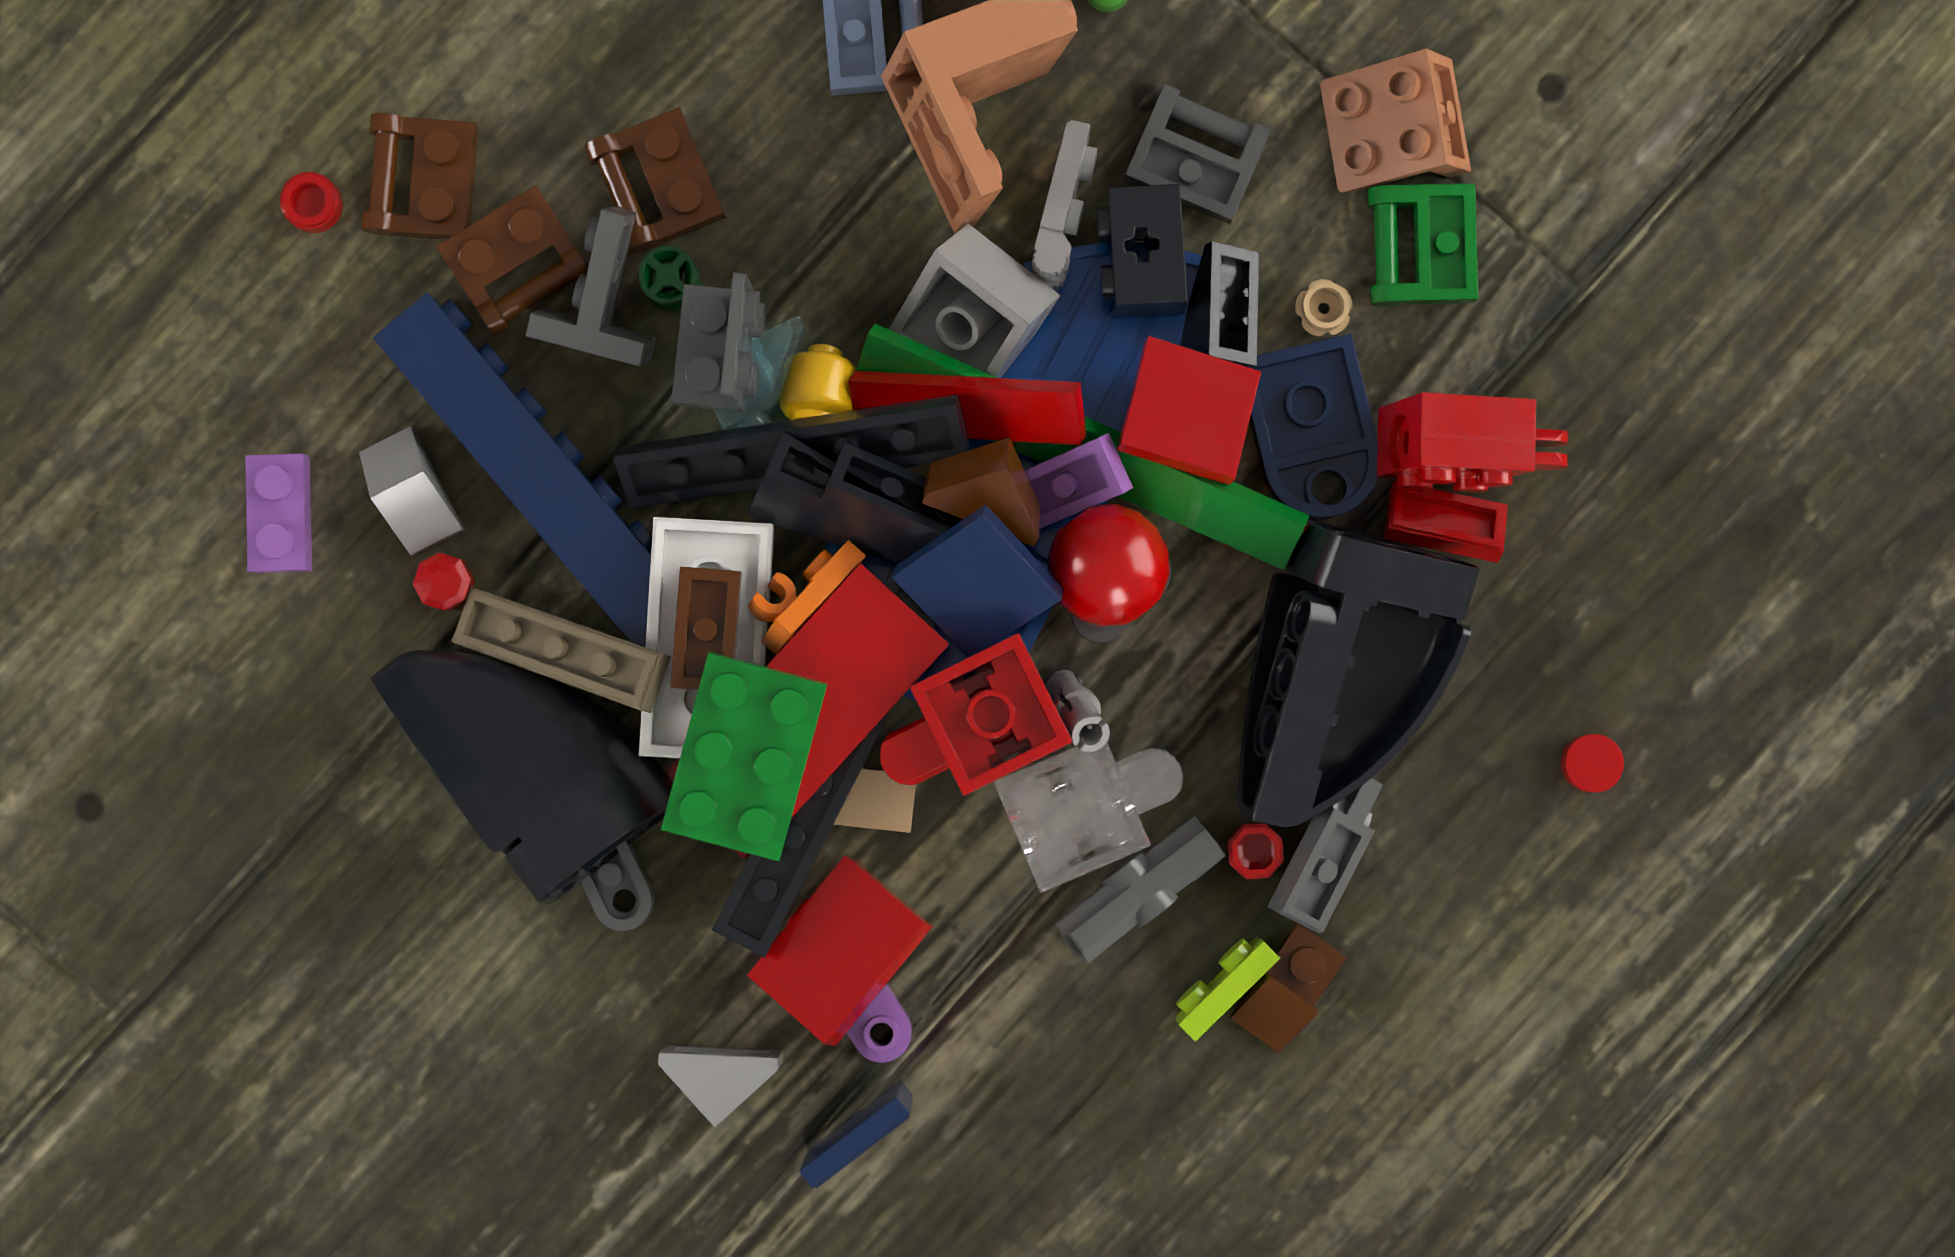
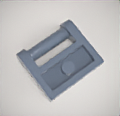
M823 0L831 95L887 91L881 78L887 66L881 0ZM898 0L901 36L905 31L924 24L921 0Z

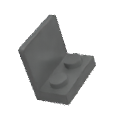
M734 272L731 289L684 284L671 399L674 405L745 412L746 397H756L759 382V362L754 361L753 352H751L753 338L762 339L766 305L760 302V292L754 290L747 274Z

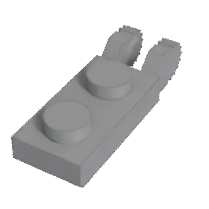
M1074 120L1066 123L1032 257V266L1034 267L1032 268V274L1056 291H1058L1059 287H1063V282L1066 281V275L1070 266L1071 245L1065 237L1066 233L1076 236L1082 217L1084 201L1075 199L1079 182L1090 183L1098 148L1088 146L1090 124Z

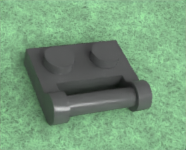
M1165 83L1127 169L1124 180L1138 186L1180 184L1182 205L1230 225L1272 128L1255 122L1254 127L1235 120L1179 96L1180 89ZM1171 117L1244 148L1240 159L1238 160L1165 129L1169 118Z

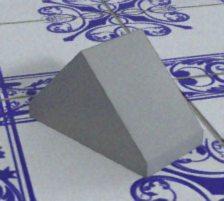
M410 426L359 452L370 498L411 556L465 530L414 427Z
M666 1045L659 1052L658 1065L707 1120L716 1127L779 1069L783 1060V1051Z

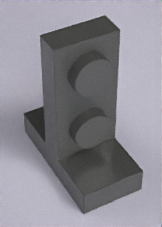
M612 206L601 209L599 217H592L588 225L584 245L585 251L592 252L587 275L580 274L572 298V307L579 309L578 316L546 307L530 313L526 332L527 337L636 366H641L651 360L656 340L655 336L612 325L635 221V211Z

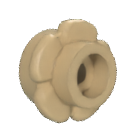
M1320 279L1310 283L1307 291H1302L1298 295L1295 302V312L1302 319L1301 326L1309 334L1314 336H1323L1324 333L1336 335L1349 324L1350 317L1348 313L1353 307L1351 296L1345 288L1331 280ZM1322 303L1327 304L1329 307V312L1326 314H1322L1318 309Z

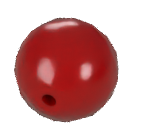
M1119 504L1094 505L1082 511L1057 531L1047 557L1048 572L1063 587L1062 600L1059 601L1060 604L1077 619L1100 627L1126 625L1139 618L1162 598L1170 575L1168 548L1157 526L1139 511Z

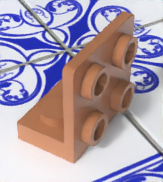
M1426 48L1334 76L1320 83L1339 192L1348 194L1428 171L1449 178L1471 172L1452 59Z

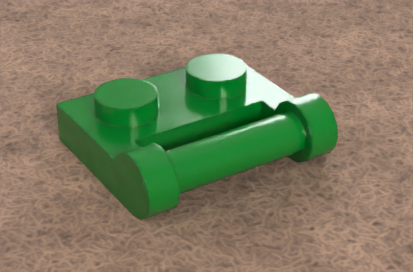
M1475 183L1382 185L1369 188L1368 208L1374 210L1376 285L1370 287L1371 306L1393 307L1410 304L1475 303L1478 300ZM1413 207L1415 283H1399L1397 208Z

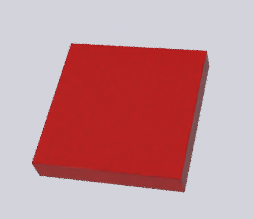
M1148 336L1143 345L1116 450L1231 485L1236 479L1261 371Z

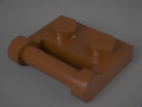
M680 107L618 133L599 136L584 146L590 164L598 165L614 206L636 212L628 248L629 255L642 253L726 218ZM633 151L637 154L663 217L662 220L653 224L646 223L619 158Z
M389 113L371 114L370 134L375 136L369 211L363 212L362 231L376 235L447 240L470 226L479 129L474 122L410 118ZM399 139L414 140L408 215L393 214Z
M537 184L436 246L494 336L510 327L507 321L572 281H577L580 274L587 275L589 267ZM554 245L562 258L561 261L500 299L493 300L485 286Z

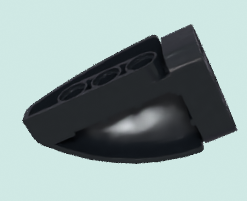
M1308 519L1285 568L1297 576L1281 572L1275 573L1272 576L1259 629L1249 683L1240 751L1238 805L1244 815L1252 821L1282 827L1302 824L1361 787L1402 749L1423 725L1443 695L1462 659L1471 635V629L1469 626L1462 624L1461 621L1466 619L1480 567L1407 544Z
M415 650L403 653L370 677L409 739L477 834L491 851H502L507 855L505 860L538 903L551 904L559 900L581 884L580 882L588 875L595 873L602 865L619 854L617 850L619 845L625 841H628L629 845H631L664 819L673 786L672 779L655 757L639 756L640 739L629 727L601 705L566 683L495 657L432 650Z

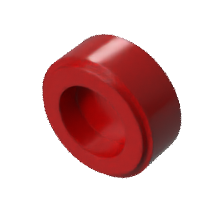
M302 172L290 178L284 185L280 195V207L285 218L298 229L308 233H321L333 227L339 220L343 210V199L336 185L324 175L316 172Z
M1584 734L1572 739L1564 748L1561 756V770L1567 782L1574 788L1584 792H1603L1612 788L1621 778L1624 770V758L1619 746L1609 737L1600 734Z

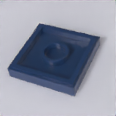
M986 504L896 565L892 574V578L968 658L989 648L1062 600L1063 587Z
M901 1079L807 1151L799 1172L811 1188L816 1187L817 1189L910 1117L913 1095Z

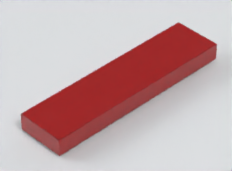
M854 371L848 380L853 410L958 394L968 439L1003 440L1010 437L1011 441L1081 445L1086 436L1081 382Z

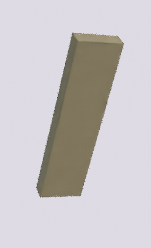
M473 587L469 591L452 639L453 643L648 713L652 712L671 656Z

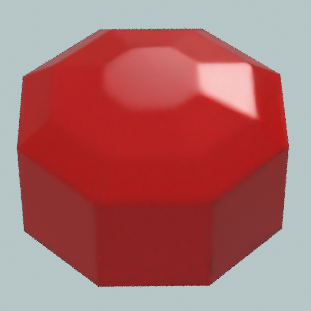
M437 553L420 562L413 581V586L423 604L449 612L466 603L469 591L475 584V578L465 560L443 553Z
M1265 823L1240 824L1226 840L1227 863L1245 879L1269 878L1284 861L1282 838Z

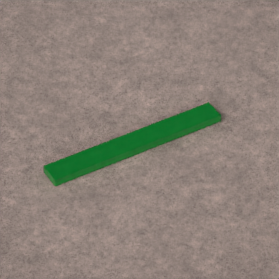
M876 323L867 335L856 370L998 378ZM1084 416L1086 436L1081 445L1109 433L1117 449L1121 432ZM1012 441L1016 452L1041 463L1080 446ZM1117 451L1133 486L1132 489L1117 497L1284 570L1306 526L1309 515L1235 482H1232L1231 485H1226Z

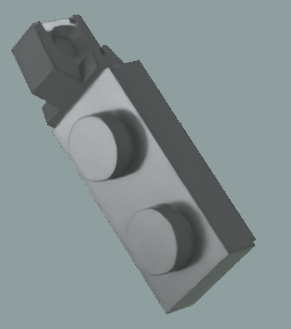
M1371 778L1341 801L1313 817L1267 906L1268 908L1319 934L1324 932L1375 830L1369 827L1372 818L1370 810L1383 784Z

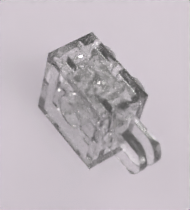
M1108 743L1094 752H1083L1079 750V745H1076L993 781L1041 893L1151 846L1138 815L1170 802L1180 792L1183 775L1181 766L1174 756L1165 750L1150 748L1115 762ZM1059 767V771L1046 775L1047 772ZM1091 850L1095 851V854L1084 859L1081 858L1082 854Z

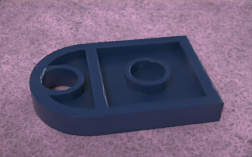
M1352 334L1257 355V366L1252 367V369L1261 371L1250 416V424L1263 477L1272 496L1278 502L1309 515V519L1334 518L1357 507L1370 494L1378 478L1377 436ZM1331 473L1340 479L1343 485V495L1338 503L1326 505L1314 497L1312 482L1318 474Z

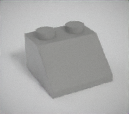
M967 224L934 251L889 330L1001 378L1033 339L1060 295L974 227Z

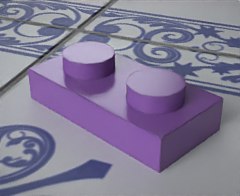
M1109 433L1025 470L1041 506L1039 529L1123 494L1133 488Z
M304 453L245 455L247 572L312 571L310 456Z

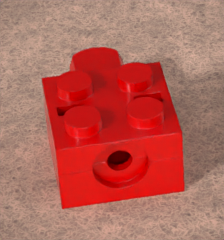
M1422 392L1378 408L1377 477L1397 478V488L1431 489L1433 484L1452 483V491L1486 492L1488 487L1512 486L1514 476L1534 472L1535 470L1567 468V454L1536 452L1535 447L1567 445L1568 431L1536 429V399Z
M1017 633L910 686L924 717L887 735L881 745L880 761L882 769L889 778L904 785L919 784L950 768L963 796L1073 741L1020 634ZM974 670L977 671L978 674L964 680V675ZM1017 752L1018 756L1006 762L1003 758Z

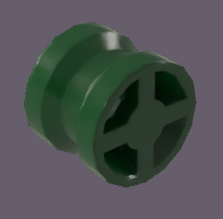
M662 246L655 248L645 255L639 265L638 279L642 290L655 306L664 311L676 312L681 310L684 284L701 286L702 283L699 270L693 260L685 251L677 247ZM664 287H675L674 289H665L663 293L661 292L664 289Z

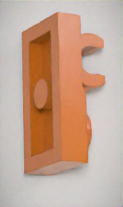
M849 540L833 556L826 549L823 550L802 573L801 576L808 581V584L798 597L796 596L793 582L786 575L777 572L767 586L778 595L780 603L772 604L757 592L747 605L751 614L758 620L773 622L761 642L777 655L855 568L862 563L866 555Z

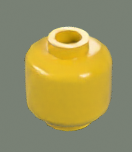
M814 344L808 347V351L793 355L788 359L784 369L779 402L782 412L787 418L794 420L852 411L848 380L854 371L857 370V367L853 362L842 356L840 349L827 344Z

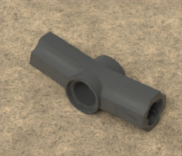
M1193 815L1145 853L1143 850H1140L1113 869L1101 880L1103 885L1084 898L1083 901L1069 910L1054 924L1070 950L1084 964L1089 963L1133 927L1138 929L1166 910L1177 900L1178 896L1176 894L1192 881H1196L1216 865L1218 861L1225 857V854L1206 828Z

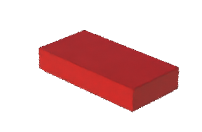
M1394 480L1389 490L1383 539L1498 563L1504 553L1508 504L1433 488L1400 489L1397 488V481Z

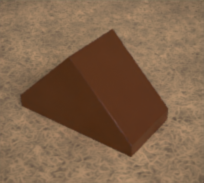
M1010 437L930 464L926 472L923 504L961 519H965L986 504L1020 542L1034 547L1039 538L1041 506Z

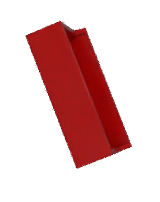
M844 855L812 896L807 898L788 920L785 929L773 942L765 958L762 956L747 976L823 1044L836 1046L933 926L873 876L860 862Z

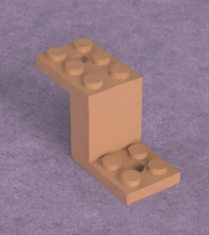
M988 0L907 30L903 33L882 73L881 78L954 234L967 224H970L972 227L975 226L1003 189L1001 185L1002 171L998 159L990 149L985 150L977 134V119L972 103L1049 73L1078 31L1076 26L1077 16L1071 0Z

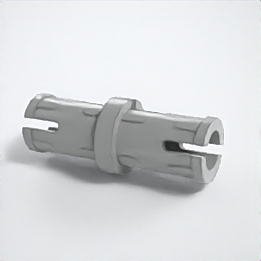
M1064 669L1056 671L1050 675L1045 687L1068 733L1071 735L1073 744L1075 746L1078 744L1079 750L1083 752H1094L1101 749L1109 739L1110 730L1108 724L1100 715L1101 707L1099 700L1091 690L1083 687L1079 676L1075 677L1073 671Z

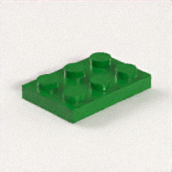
M710 651L707 655L661 830L780 861L828 683Z

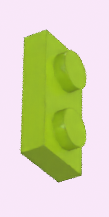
M1256 937L1250 944L1244 938L1239 940L1219 960L1218 963L1224 969L1208 985L1199 980L1180 997L1176 1005L1181 1011L1174 1019L1196 1042L1280 957L1259 937Z

